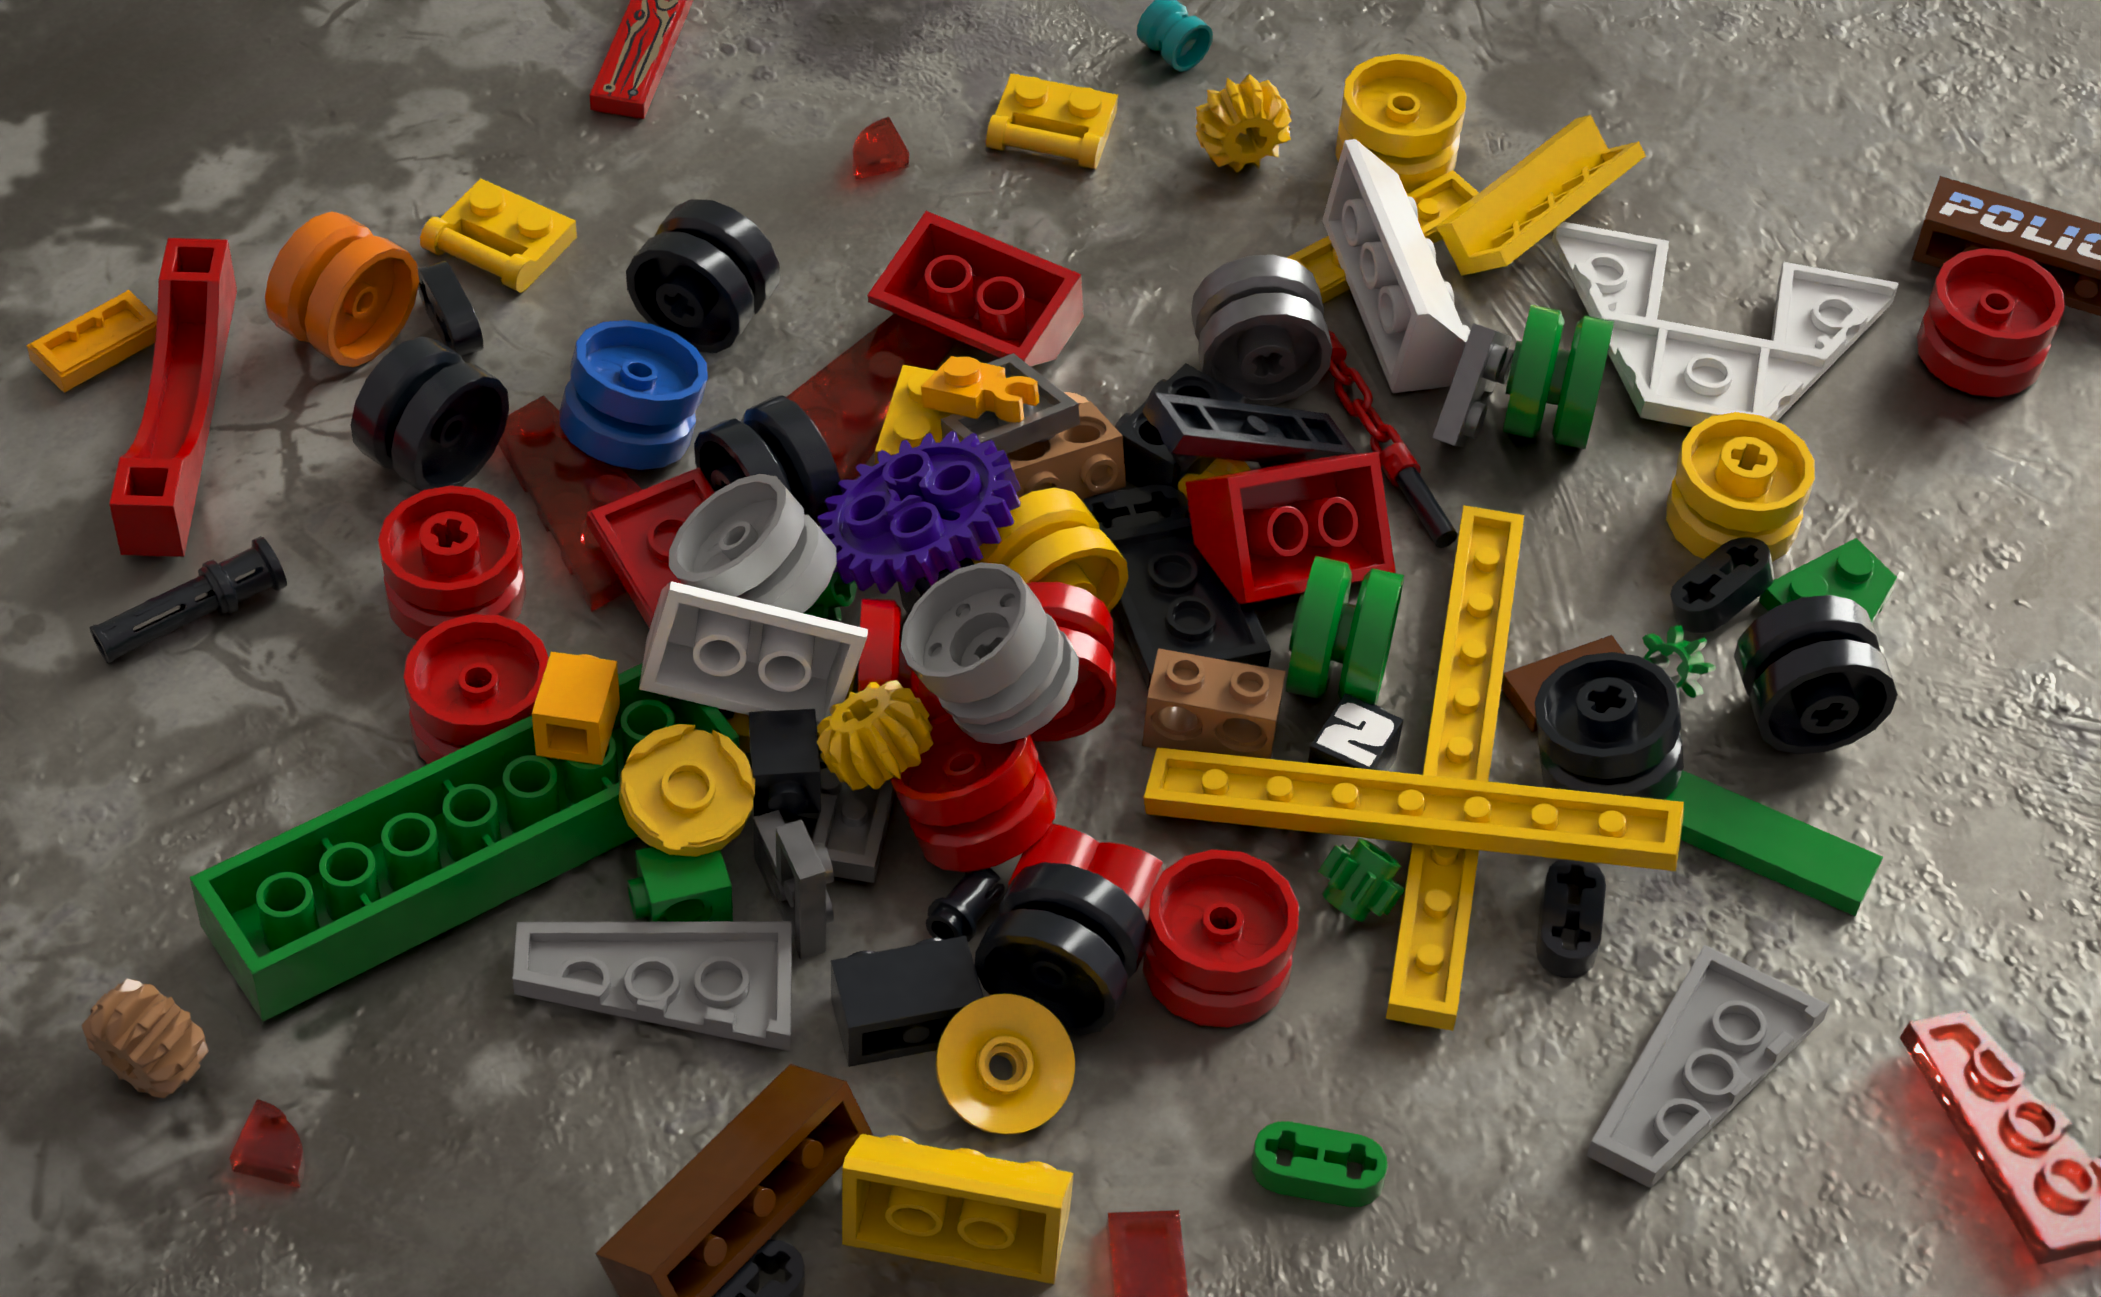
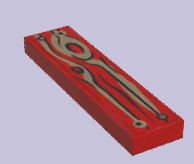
M630 0L590 92V110L645 119L694 0Z

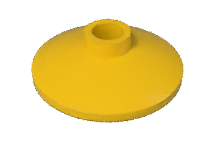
M995 994L977 999L968 1004L948 1023L937 1047L936 1074L941 1092L947 1103L965 1122L988 1133L1013 1135L1041 1126L1051 1119L1063 1106L1074 1081L1075 1056L1071 1040L1064 1026L1046 1007L1023 996ZM1003 1056L1010 1061L1012 1065L1010 1079L999 1080L991 1074L989 1063L992 1057Z

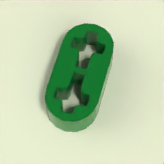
M1278 1121L1269 1124L1258 1133L1254 1142L1251 1160L1252 1173L1257 1182L1265 1189L1277 1194L1345 1207H1362L1375 1201L1381 1194L1388 1169L1387 1156L1383 1148L1371 1138L1359 1134L1288 1121ZM1279 1149L1292 1151L1290 1166L1276 1164V1156ZM1348 1162L1362 1165L1360 1179L1346 1177Z

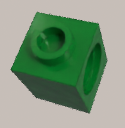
M654 847L636 850L637 878L627 880L628 896L635 920L647 918V922H733L732 885L721 850L697 857L669 855Z

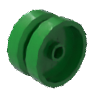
M1531 305L1523 339L1516 342L1505 391V394L1510 395L1503 432L1533 438L1541 429L1546 403L1557 405L1558 408L1552 431L1555 442L1586 449L1614 322L1583 316L1576 323L1571 350H1564L1559 348L1565 321L1561 311Z
M1315 556L1305 594H1301L1293 622L1289 643V651L1292 653L1288 669L1286 692L1319 698L1327 691L1334 663L1338 662L1343 664L1338 691L1340 699L1346 693L1368 704L1377 705L1399 610L1404 575L1372 568L1363 578L1356 605L1348 604L1352 581V572L1349 564Z

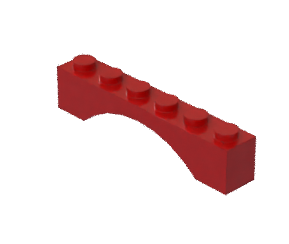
M167 239L158 280L156 338L147 401L135 440L127 453L119 457L109 503L121 555L185 556L237 295L228 240Z

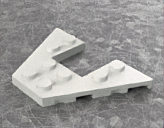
M1562 222L1554 229L1552 242L1589 316L1614 322L1608 354L1640 417L1693 427L1711 416L1733 412L1762 415L1777 422L1893 303L1898 288V282L1783 262L1778 280L1771 340L1657 319L1669 241L1568 222Z

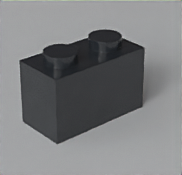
M966 936L944 940L929 938L911 946L878 952L864 950L853 953L845 958L831 960V1002L848 1067L936 1051L942 1033L951 1019L962 1008L984 997Z

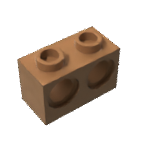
M1091 401L1078 405L1080 425L1060 432L1050 440L1035 442L1006 454L1021 487V490L1016 492L1018 498L1032 491L1059 488L1073 491L1083 501L1085 498L1126 487L1123 435Z
M1158 648L1147 696L1142 746L1155 749L1159 747L1271 759L1286 671Z

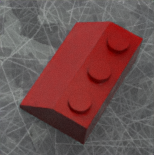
M925 211L867 295L868 302L999 358L1014 353L1029 366L1056 360L1084 317L1082 277L1080 273L929 211Z
M1379 452L1331 456L1185 482L1194 544L1239 604L1305 592L1315 556L1348 563L1352 572L1351 583L1363 581L1364 576L1372 568L1396 573Z

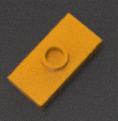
M127 290L28 344L27 350L30 361L65 393L154 344L157 316L130 290Z

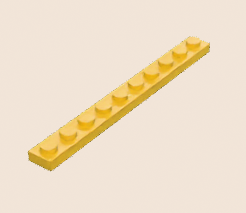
M1463 505L1422 775L1489 781L1524 515ZM1412 843L1385 1019L1454 1030L1479 850Z

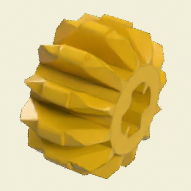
M1250 73L1240 84H1235L1227 77L1226 86L1221 91L1207 89L1208 103L1196 107L1198 124L1195 127L1197 129V139L1201 148H1205L1210 159L1215 162L1217 167L1228 164L1238 173L1246 163H1252L1260 169L1262 158L1265 156L1279 157L1278 144L1291 140L1290 127L1288 125L1291 122V112L1286 100L1281 98L1277 88L1269 80L1259 83Z
M897 680L886 682L882 686L872 682L863 691L858 693L850 692L848 699L842 703L833 704L829 708L830 716L822 719L817 725L820 736L816 743L822 751L820 754L829 771L835 773L840 782H846L852 790L863 789L867 785H870L875 790L880 788L886 780L893 777L900 779L901 773L908 767H915L921 763L920 754L928 751L934 744L930 735L933 727L927 719L929 714L920 698H915L910 688H903Z

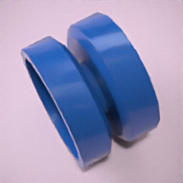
M630 320L608 321L586 329L576 341L570 365L571 380L565 386L559 410L560 427L569 441L588 456L618 467L638 470L662 468L680 460L690 446L696 424L695 411L702 402L708 380L707 362L697 348L678 334L648 323Z

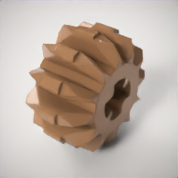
M126 979L107 994H104L91 1008V1014L81 1025L87 1038L86 1041L89 1049L100 1056L102 1065L111 1068L117 1074L119 1080L124 1079L131 1083L138 1092H148L153 1097L165 1098L168 1094H173L183 1083L187 1084L200 1069L201 1061L209 1052L204 1032L201 1027L192 1022L190 1013L177 1006L172 997L167 998L162 995L153 985H143L137 980Z

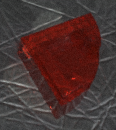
M890 117L870 124L856 138L853 146V173L856 180L909 167V151Z
M257 1099L229 1157L232 1171L300 1188L305 1173V1157L299 1135L279 1108Z

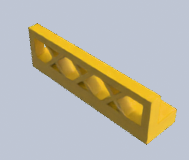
M1591 115L1576 118L1436 227L1461 276L1508 266L1646 157L1639 141L1608 149Z

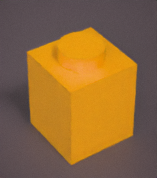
M551 651L532 711L536 756L597 765L603 764L620 706L617 661L600 659L587 654L573 655Z

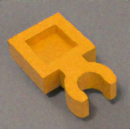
M951 356L921 386L924 408L978 419L985 411L995 412L996 416L1001 420L1021 422L1024 419L1023 403L1031 406H1037L1039 403L1038 382L1024 376L1006 378L1004 367L981 363L972 357Z

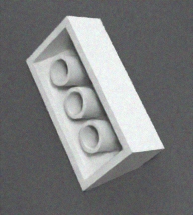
M1356 139L1345 140L1322 221L1332 246L1336 251L1340 266L1345 271L1347 283L1392 393L1449 387L1452 384L1470 329L1468 326L1462 325L1454 307L1453 289L1449 282H1444L1436 264L1434 245L1430 239H1425L1418 222L1415 200L1411 196H1407L1399 175Z

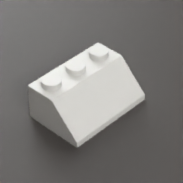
M671 581L661 590L647 636L639 689L749 715V712L815 709L816 723L818 725L822 719L830 716L829 708L833 704L845 701L867 640L868 629Z

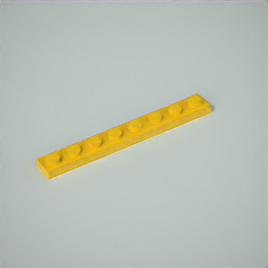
M1157 747L1144 794L1145 811L1148 815L1676 871L1684 812V802L1159 747Z

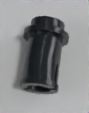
M991 868L965 872V876L946 898H937L928 907L926 928L933 938L943 940L966 936L969 942L976 934V923L1004 894V884H996L989 891L1001 879L999 875Z

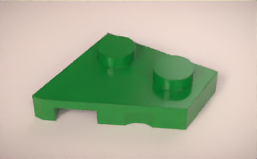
M1855 538L1773 580L1771 586L1760 595L1759 602L1770 611L1776 606L1803 597L1833 595L1851 599L1867 611L1873 626L1877 614L1882 611L1892 594L1897 576Z

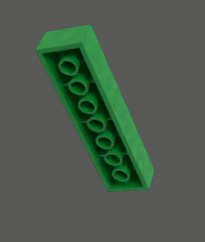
M643 663L618 674L620 706L602 765L536 756L531 715L189 877L200 925L262 1022L637 837L638 835L628 826L619 803L620 776L633 747L651 732L676 724L696 725L695 730H704L710 734L714 730L729 737L740 749L739 735L716 707L640 690L639 685Z

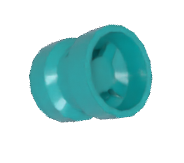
M1155 0L1146 8L1137 25L1139 40L1154 51L1161 50L1163 60L1178 71H1187L1195 67L1207 54L1213 41L1211 27L1196 16H1188L1186 7L1178 0Z

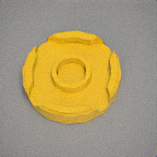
M676 724L655 730L633 747L621 772L619 803L628 826L646 844L669 855L697 857L721 850L740 835L752 812L755 778H753L747 756L729 737L714 730L710 734L704 730H695L696 725Z

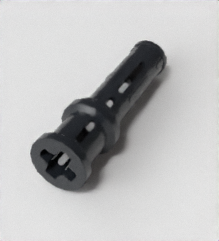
M262 536L255 538L251 541V548L220 563L213 559L203 563L202 568L198 570V577L163 594L150 598L144 603L116 615L99 625L95 624L89 627L92 638L107 663H111L116 658L160 637L166 636L172 631L216 610L221 615L224 613L230 615L238 611V603L271 587L276 591L287 586L285 573L270 544ZM255 569V571L252 574L235 581L237 577L242 576ZM203 593L207 594L206 596L195 601V598ZM178 605L180 606L179 609L157 620H154L136 630H133L135 626L153 617H156Z

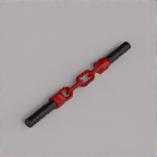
M1329 331L1332 355L1330 367L1327 371L1335 378L1334 390L1347 412L1351 416L1359 417L1365 429L1371 435L1370 447L1372 452H1379L1381 468L1391 484L1401 489L1438 548L1451 545L1457 539L1458 534L1421 477L1420 465L1396 429L1391 425L1384 424L1376 410L1371 406L1373 402L1371 390L1360 373L1355 368L1346 365L1344 362L1347 356L1346 349L1340 343L1335 333ZM1355 382L1363 394L1364 400L1357 398L1351 402L1343 389V385L1351 386ZM1391 438L1394 444L1382 450L1379 442L1387 443Z

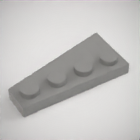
M792 921L517 922L513 966L515 995L791 1051Z
M1704 945L1591 1140L1587 1156L1651 1188L1824 1020L1830 1004Z

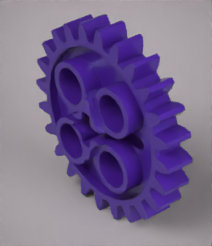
M950 431L940 443H936L932 434L929 433L925 435L920 446L914 448L911 447L907 440L902 441L899 453L893 456L883 450L879 451L877 456L879 463L873 467L865 464L857 465L856 468L860 477L857 480H840L838 485L843 495L826 498L825 503L830 512L818 516L822 531L836 547L837 565L834 573H839L843 583L847 584L855 580L860 591H865L876 583L880 593L886 594L896 582H901L905 592H910L918 578L925 577L932 586L937 582L940 571L948 569L952 573L960 569L959 561L965 557L979 561L984 558L979 549V546L983 543L999 544L1001 537L996 528L1013 525L1014 520L1010 510L1020 507L1021 503L1016 492L1021 490V487L1005 451H998L991 439L981 444L977 435L972 433L960 442L956 432Z

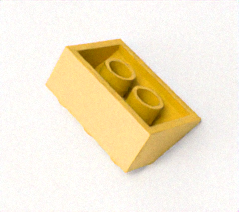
M861 1134L846 1154L842 1168V1245L1055 1284L1070 1212L1073 1173L1057 1170L1049 1164L1038 1161L1018 1163L986 1157L984 1154L968 1148L947 1150L916 1144L908 1138L897 1135L877 1137Z

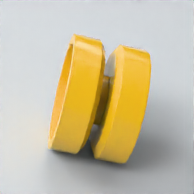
M1391 54L1373 57L1357 65L1345 79L1335 151L1338 162L1344 141L1356 139L1399 175L1406 194L1454 170L1467 95L1459 78L1443 65L1421 56Z
M1739 412L1711 416L1693 426L1682 442L1676 465V475L1672 480L1667 498L1666 521L1675 539L1699 558L1705 559L1721 545L1732 539L1750 537L1763 541L1769 547L1773 562L1787 554L1798 535L1803 519V508L1809 499L1815 480V460L1806 443L1787 426L1767 417Z
M1059 488L1032 491L1019 497L1020 507L1010 510L1014 520L1013 525L996 528L1001 537L1000 543H983L979 546V549L984 558L980 561L971 559L974 564H1004L1017 572L1026 583L1061 582L1085 589L1104 602L1109 613L1121 599L1129 579L1127 561L1113 542L1100 530L1099 523L1084 502L1073 491Z

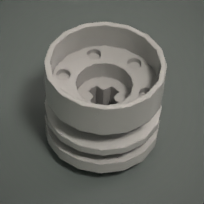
M978 563L950 573L934 583L914 604L903 625L901 649L908 666L926 688L938 696L942 707L947 713L952 715L958 727L977 742L1003 744L1027 737L1048 724L1065 706L1078 681L1079 658L1071 641L1064 632L1059 630L1055 620L1044 612L1039 599L1023 578L1004 564Z

